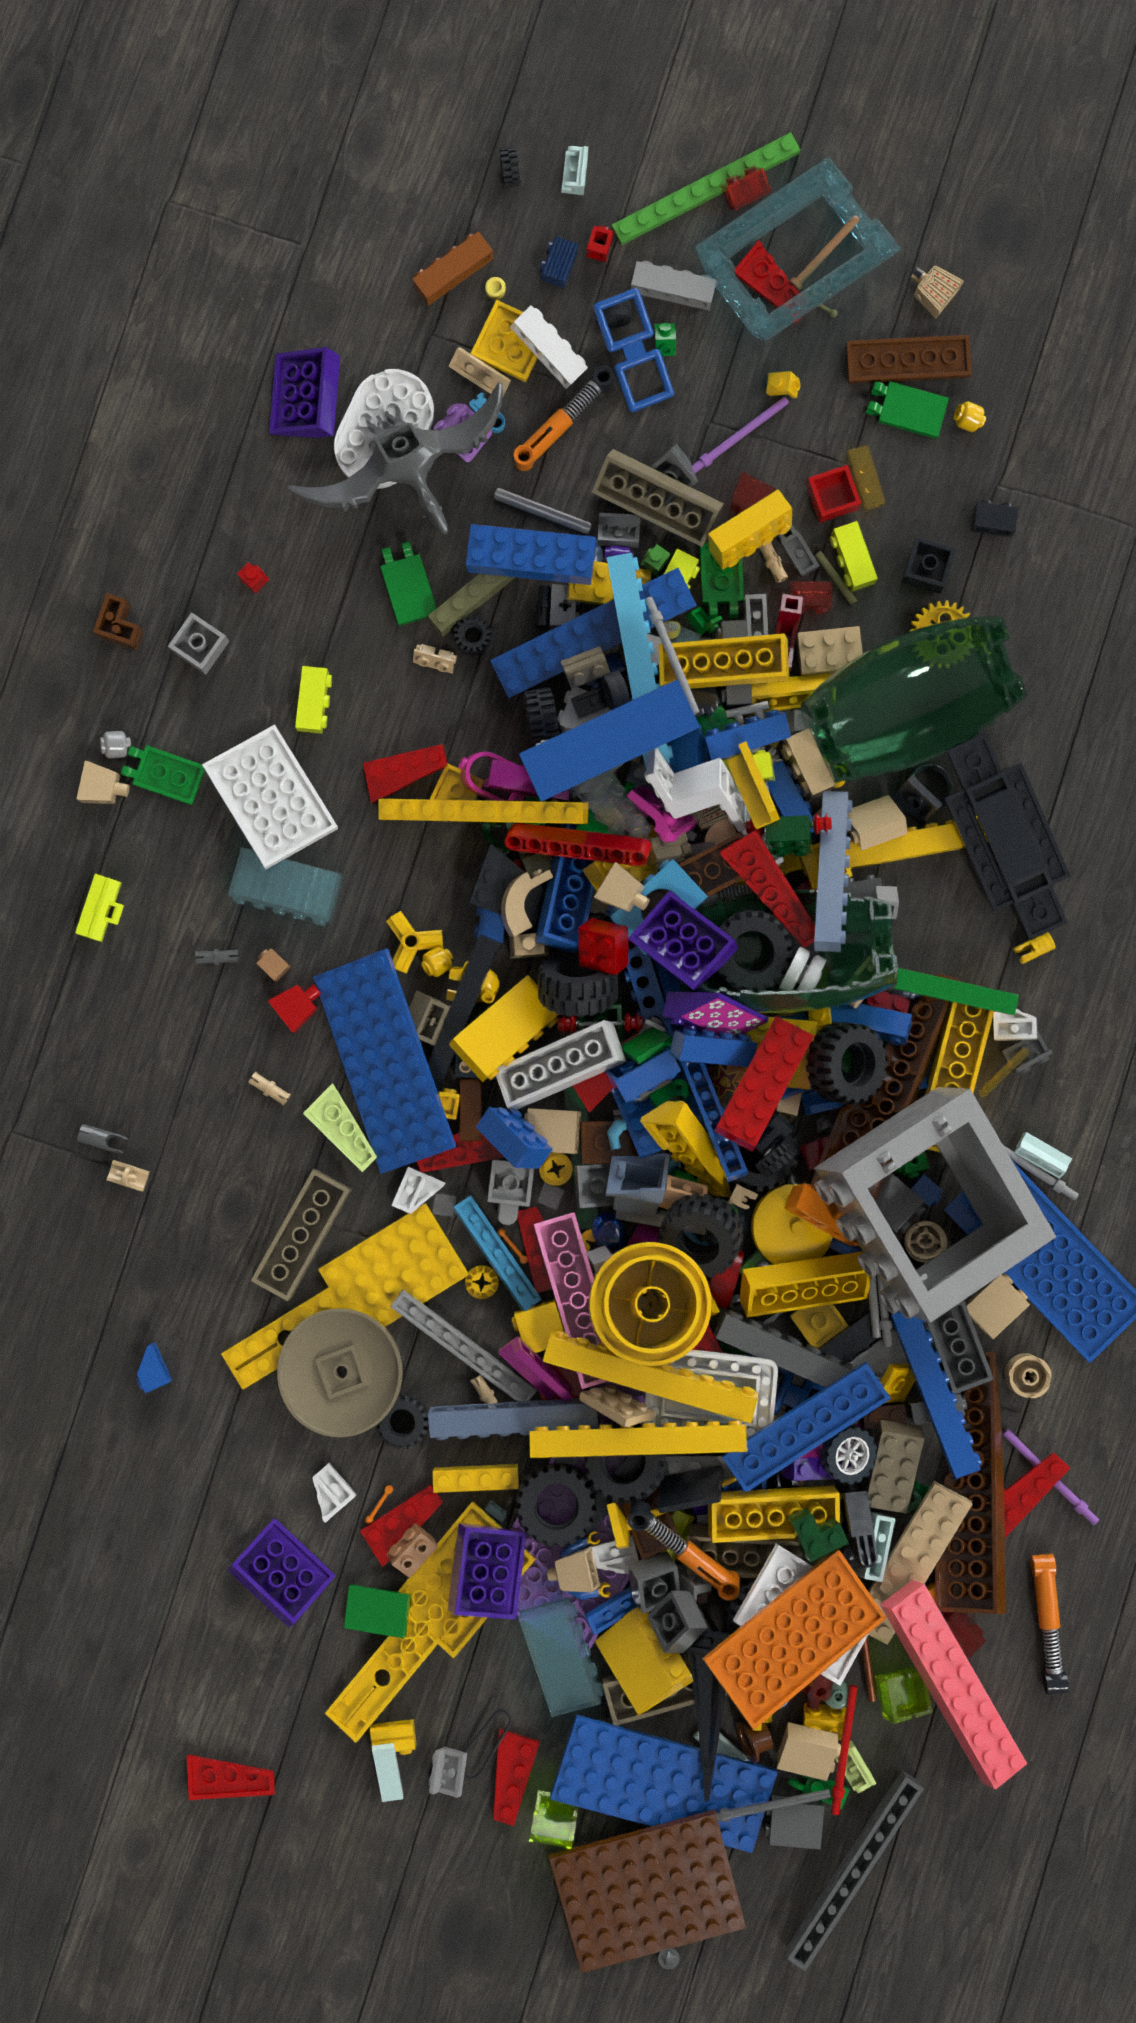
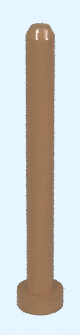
M856 215L853 216L798 277L791 278L789 282L798 291L803 288L802 283L857 225L859 218Z

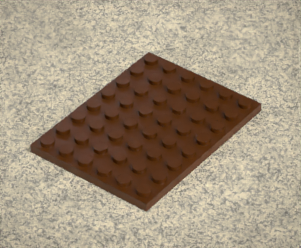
M715 1809L549 1854V1860L581 1973L746 1928Z

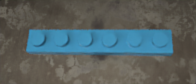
M470 1195L454 1206L453 1210L521 1310L526 1311L542 1300L472 1196Z

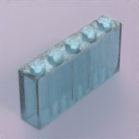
M241 847L228 896L233 898L232 902L245 905V902L253 903L252 907L260 910H265V907L273 909V913L285 916V912L293 914L292 918L305 921V918L313 919L314 924L325 926V923L331 924L344 876L340 873L287 859L265 870L253 850Z
M569 1597L521 1610L519 1615V1622L552 1717L601 1704L602 1695H604L602 1683H598L596 1678V1665L594 1662L591 1663L589 1658L591 1656L588 1643H584L582 1637L584 1636L583 1626L581 1623L578 1624L576 1619L578 1615L574 1603L571 1604Z

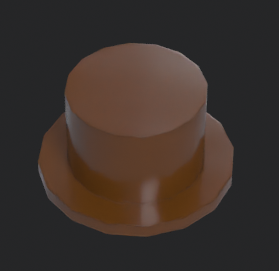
M742 1721L736 1723V1734L746 1757L755 1764L759 1761V1754L773 1747L770 1732L764 1722L762 1723L761 1731L752 1730L750 1725H746Z

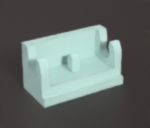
M568 146V151H566L561 193L584 195L588 161L587 146Z

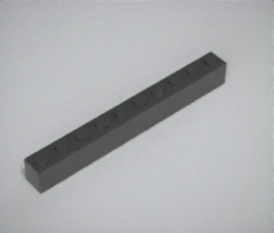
M901 1770L785 1948L787 1959L802 1970H807L924 1790L920 1781L904 1770Z

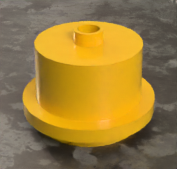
M637 1243L617 1251L600 1267L594 1277L589 1293V1314L597 1336L616 1356L638 1365H664L685 1356L703 1337L711 1316V1293L702 1270L687 1254L663 1243Z

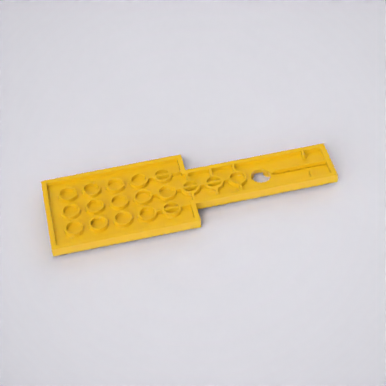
M425 1203L411 1214L405 1215L319 1268L318 1270L329 1288L221 1353L241 1388L245 1389L278 1368V1360L283 1347L278 1341L279 1333L283 1330L292 1332L298 1324L309 1316L328 1309L346 1308L363 1312L386 1327L402 1317V1315L390 1307L402 1289L421 1303H424L469 1274Z
M474 1501L470 1503L437 1543L438 1547L399 1589L398 1592L411 1594L406 1637L388 1636L325 1712L355 1743L359 1741L437 1645L441 1646L452 1658H455L488 1618L454 1615L448 1611L458 1524L502 1528ZM526 1548L524 1550L521 1577L537 1559ZM380 1669H384L390 1674V1682L386 1686H380L376 1682L375 1674Z

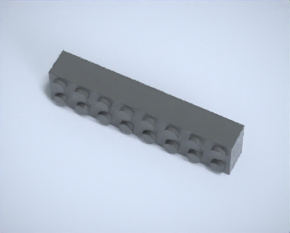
M729 1310V1312L723 1311L713 1333L716 1339L759 1358L772 1360L777 1366L824 1387H827L858 1367L847 1361L845 1364H842L838 1357L830 1353L824 1356L818 1348L807 1344L804 1347L801 1345L800 1340L789 1335L786 1339L782 1337L780 1331L768 1327L766 1330L756 1320L749 1318L746 1321L742 1319L743 1316L733 1310Z

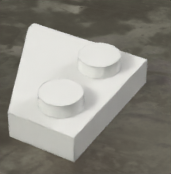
M1016 1009L1015 1016L994 1012L995 1041L1037 1039L1036 1017L1025 1014Z
M408 1167L392 1206L411 1214L445 1185V1182Z
M330 1463L312 1477L324 1522H327L357 1495Z
M633 1535L630 1536V1548L623 1550L617 1548L615 1540L592 1545L598 1569L629 1574L628 1565L639 1561Z

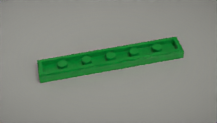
M894 967L889 987L1015 1016L1019 998L1018 994Z

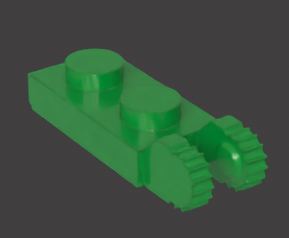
M804 1775L800 1776L806 1778L805 1783L794 1778H789L788 1780L789 1785L802 1790L806 1794L829 1789L831 1796L832 1786L835 1785V1781L830 1778L825 1781ZM843 1785L845 1793L844 1798L841 1799L840 1809H842L850 1791V1788ZM831 1796V1798L823 1799L822 1801L832 1805L833 1797Z

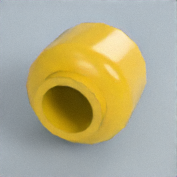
M969 401L959 404L953 417L957 427L969 432H975L978 428H982L986 421L983 407Z
M437 946L423 955L421 965L429 976L439 977L452 968L451 960L453 956L447 948L444 950L442 947Z

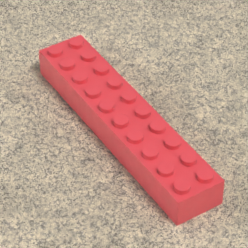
M911 1580L881 1603L880 1606L981 1782L996 1790L1027 1765V1762L925 1584Z

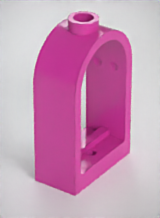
M480 752L472 754L468 758L463 757L458 768L461 769V779L464 786L469 791L489 801H505L475 786L470 778V767L474 760L479 757H485L491 761L512 762L491 752ZM511 793L508 801H523L525 795Z

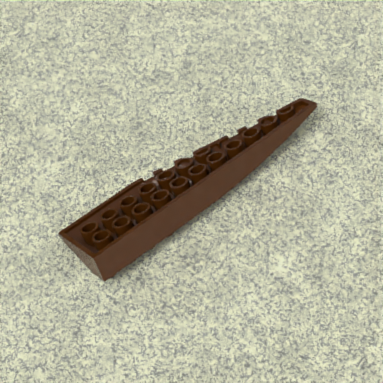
M938 973L936 975L937 977L958 981L957 978ZM922 996L920 1001L913 1007L910 1013L912 1014V1026L907 1044L895 1046L888 1042L885 1047L887 1067H885L884 1072H886V1076L881 1081L880 1089L875 1090L876 1094L868 1098L866 1102L856 1105L845 1104L841 1108L819 1164L915 1102L951 1002ZM915 1048L912 1054L907 1055L910 1049ZM899 1086V1091L897 1093H893L895 1087ZM889 1159V1160L886 1161L885 1163H880V1164H881V1166L883 1167V1166H885L886 1164H888L889 1162H891L892 1160ZM816 1172L810 1184L813 1187L814 1183L820 1180ZM886 1177L868 1188L875 1202L878 1199Z
M984 1352L994 1380L967 1389L964 1393L967 1409H964L965 1424H963L965 1432H970L974 1443L971 1447L973 1452H977L981 1459L982 1465L979 1466L981 1470L954 1480L949 1469L948 1475L945 1477V1487L971 1500L972 1506L935 1565L936 1605L939 1611L1006 1614L1003 1450L995 1352Z

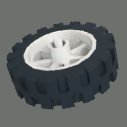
M856 1425L846 1427L822 1443L820 1463L824 1466L823 1470L830 1477L844 1484L861 1482L862 1478L867 1477L870 1474L869 1471L873 1470L875 1466L874 1461L877 1460L875 1451L877 1450V1445L873 1442L874 1438L868 1434L869 1432ZM851 1439H855L856 1441H855L854 1444L851 1446V1445H850V1440H851ZM843 1460L842 1466L840 1467L838 1462ZM849 1460H850L852 1466H850L849 1468H847L848 1463H849Z

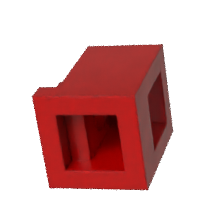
M593 226L587 247L588 258L602 262L607 261L613 240V231L605 226Z
M249 562L237 573L239 579L255 594L269 581V578L256 564L252 566Z

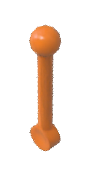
M499 1228L497 1234L506 1240L519 1256L520 1262L526 1264L528 1262L527 1256L522 1255L505 1234V1229Z
M387 1485L385 1487V1492L373 1509L370 1516H367L365 1518V1522L367 1524H371L373 1522V1517L377 1513L378 1509L380 1508L388 1494H391L393 1492V1487L391 1485Z

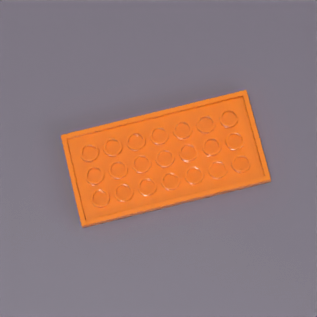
M836 1549L819 1561L702 1659L747 1723L755 1730L882 1623L886 1616L840 1550Z

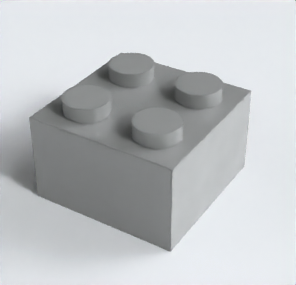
M191 612L168 647L174 654L206 675L229 643L226 635Z

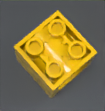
M555 1299L534 1305L526 1311H515V1317H512L514 1330H519L521 1337L519 1338L535 1353L546 1350L552 1332L561 1331L565 1333Z

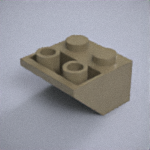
M417 990L409 1011L419 1039L436 1045L451 1005Z

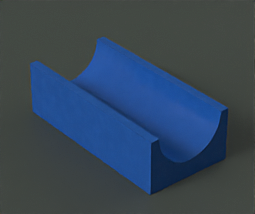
M677 679L534 746L519 755L540 800L544 801L696 730L700 726Z

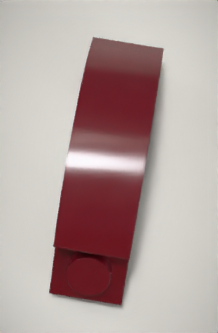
M782 594L774 634L785 633L788 639L790 672L803 597Z

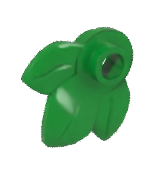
M718 705V709L713 714L696 718L698 724H701L704 735L709 729L718 728V730L726 728V724L737 722L736 719H727L726 711L721 705Z

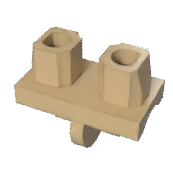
M113 1160L107 1180L143 1192L150 1171Z

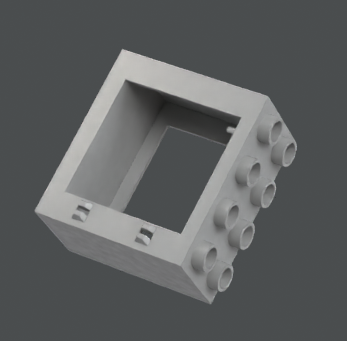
M935 1088L814 1168L820 1178L819 1181L814 1183L818 1195L827 1205L834 1202L842 1215L836 1219L840 1232L848 1241L856 1239L863 1250V1253L857 1256L859 1264L869 1277L873 1278L877 1275L885 1289L879 1292L882 1303L892 1314L899 1311L907 1319L915 1317L931 1323L1056 1238L1055 1233L970 1088ZM936 1144L983 1225L915 1270L868 1188ZM889 1159L892 1160L891 1162H889L888 1164H886V1165L883 1166V1167H882L881 1164H880V1163H885V1162L888 1161Z

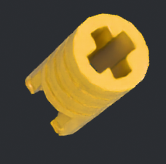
M1047 932L1016 946L1013 950L1017 954L1028 949L1031 950L1030 953L1020 958V962L1024 964L1054 950L1056 947L1051 935Z

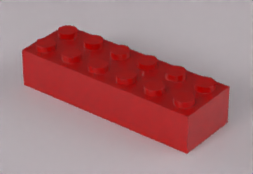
M775 1016L714 1132L753 1152L814 1035Z

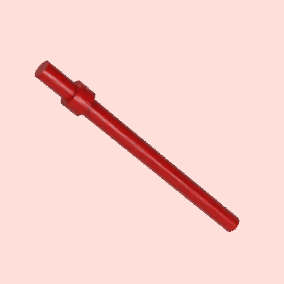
M849 1685L841 1751L838 1759L835 1785L832 1786L831 1792L833 1797L831 1814L839 1815L841 1799L844 1798L845 1793L843 1785L858 1689L856 1685Z

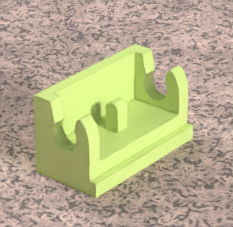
M851 1740L845 1776L853 1790L860 1793L875 1785L876 1782Z

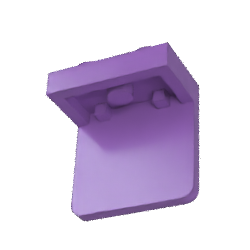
M453 404L448 408L445 418L434 426V430L458 425L470 418L474 412L466 404ZM491 430L486 435L487 439H489V437L492 435ZM480 442L478 449L473 447L465 455H458L465 462H470L486 442Z

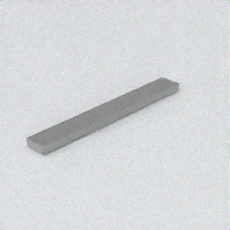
M402 1289L390 1305L392 1309L517 1402L530 1401L536 1393L537 1389L404 1289Z

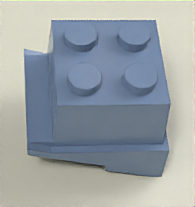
M654 1153L642 1159L639 1156H612L606 1196H615L613 1210L655 1217L659 1204L662 1205L665 1193L670 1154Z

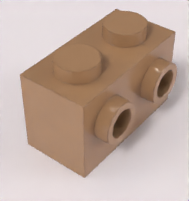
M415 1523L405 1531L403 1537L390 1548L386 1555L395 1568L410 1578L436 1550L438 1545L432 1535Z

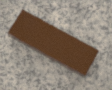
M461 1079L460 1141H482V1133L476 1128L482 1119V1081L480 1079Z

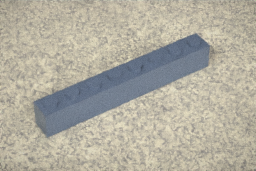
M823 791L822 817L826 813L828 817H832V830H828V834H826L825 830H821L814 946L815 951L841 952V944H845L846 931H842V925H846L847 912H843V906H847L848 893H844V887H848L849 874H845V868H849L850 855H846V849H850L851 837H847V831H851V818H848V813H852V800H848V792Z
M571 1398L567 1402L563 1399L435 1406L430 1407L428 1411L430 1438H436L437 1440H445L453 1436L465 1439L470 1435H478L481 1438L488 1437L490 1434H499V1436H509L511 1433L529 1435L530 1431H535V1427H548V1431L557 1430V1426H569L570 1430L578 1429L580 1425H591V1429L599 1428L600 1423L599 1411L583 1403L579 1398Z

